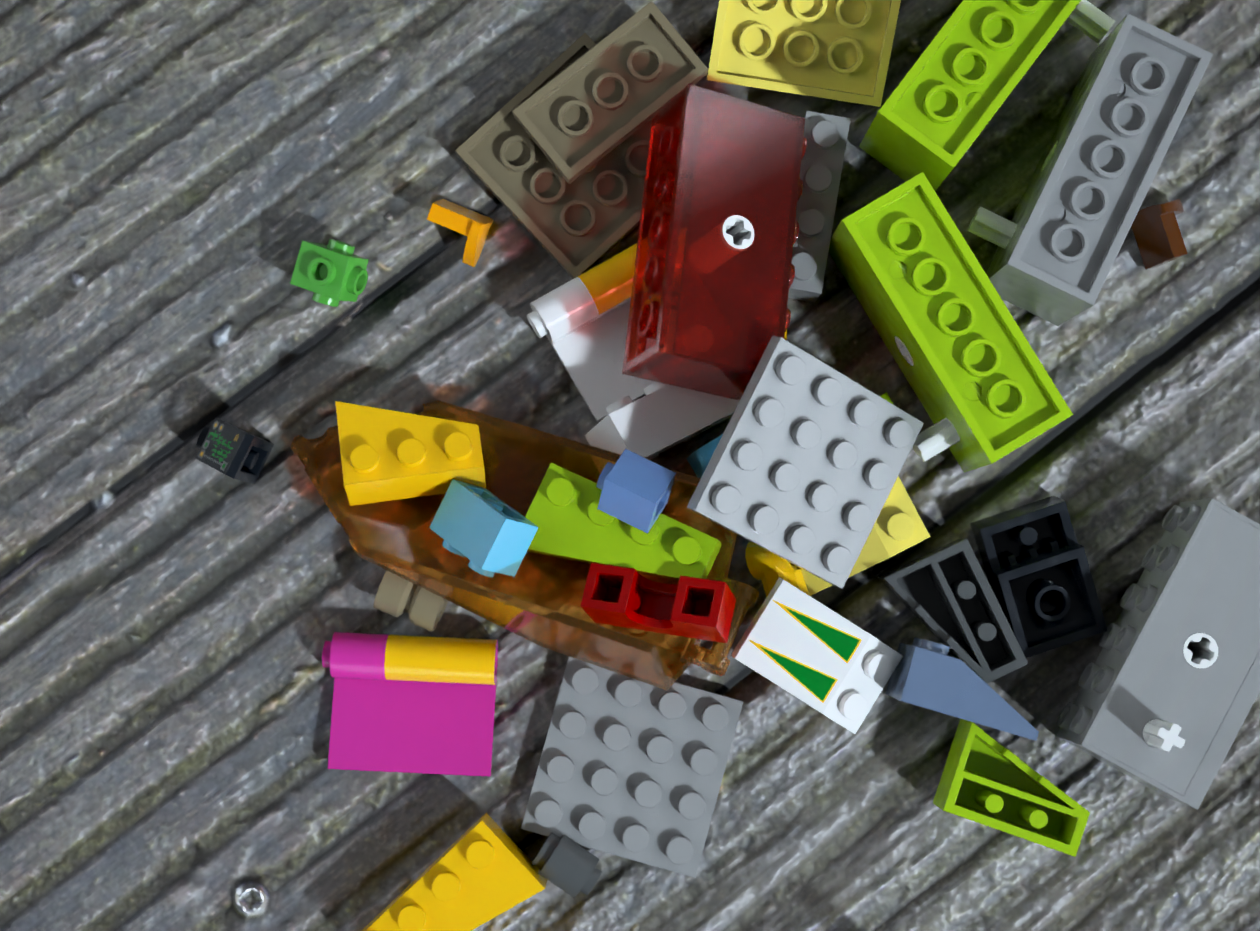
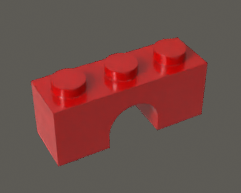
M591 562L580 607L595 623L727 644L736 598L727 583L723 581L680 575L678 584H665L649 580L641 576L633 568Z

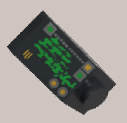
M215 418L213 424H207L199 435L196 447L200 450L196 459L233 479L255 484L274 444L226 421Z

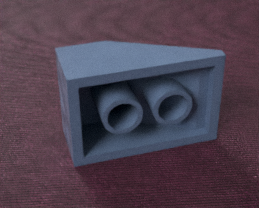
M915 637L912 645L899 643L897 652L903 657L889 679L886 695L906 703L1037 741L1039 731L961 659L948 656L949 646Z

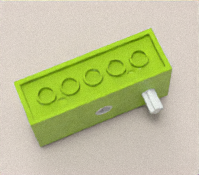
M963 0L877 112L859 147L904 181H908L923 172L934 191H936L1065 21H1068L1098 44L1113 26L1115 20L1087 0Z
M923 172L841 220L831 237L829 253L934 425L919 433L913 445V450L920 456L923 462L949 448L963 472L993 464L1073 415Z

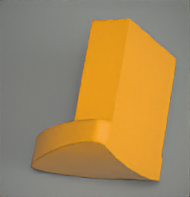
M446 199L433 202L427 220L468 236L462 263L475 267L493 219Z

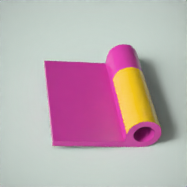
M334 632L332 641L325 640L322 651L323 668H330V674L334 678L327 769L491 777L498 639Z

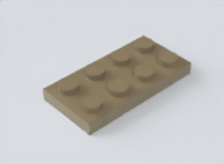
M651 1L515 108L512 113L513 117L568 184H570L708 74V68Z

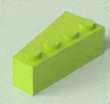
M552 462L550 463L525 518L539 527L527 552L586 563L592 562L633 568L638 573L679 581L680 575L702 579L707 578L722 546L718 539L662 513L647 534L597 509L602 491L596 487L597 483Z

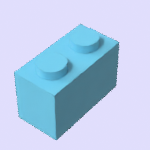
M452 479L429 528L444 539L442 543L444 548L454 554L467 557L470 560L468 563L469 568L487 577H493L495 572L515 577L539 527L486 488Z

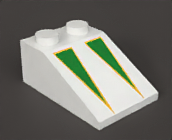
M780 577L730 655L854 734H856L903 657L865 630Z

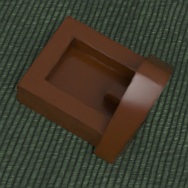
M1180 199L1146 207L1138 211L1130 229L1133 230L1145 270L1161 266L1188 254L1175 215L1184 212Z

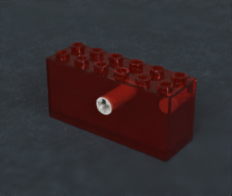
M688 84L652 118L622 374L730 399H741L771 337L784 338L791 319V311L787 304L789 288L795 276V267L791 262L793 245L799 233L796 210L797 202L803 190L800 168L801 160L807 148V139L804 136L805 118L692 84Z

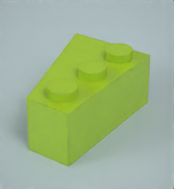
M960 719L933 804L951 814L1076 857L1090 812L1029 767L1010 750L990 737L976 724Z

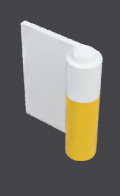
M671 225L666 226L530 303L533 311L527 314L530 325L539 338L546 335L596 421L608 415L605 408L626 396H630L631 400L634 401L645 394L643 389L665 377L670 380L681 374L680 371L701 359L705 360L734 343L733 338L695 275L686 267L684 253L687 248ZM694 326H702L710 332L712 344L706 352L686 361L678 367L668 366L669 358L663 357L661 354L664 346Z

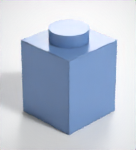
M625 449L615 464L608 462L598 478L596 487L602 491L597 509L648 534L668 503L676 473Z

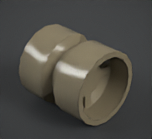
M396 554L388 565L379 585L373 608L394 617H399L406 612L409 614L411 623L434 632L450 599L456 578L433 569L424 574L422 573L420 563Z

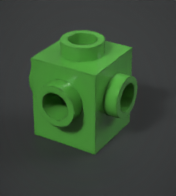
M329 239L328 245L302 240L290 284L314 292L312 300L325 305L338 307L339 301L357 302L358 295L363 292L367 284L368 273L366 268L369 259L354 255L355 246L338 240Z

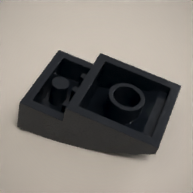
M1051 496L970 523L990 586L1026 658L1107 631L1084 546L1077 543L1066 501L1056 496Z

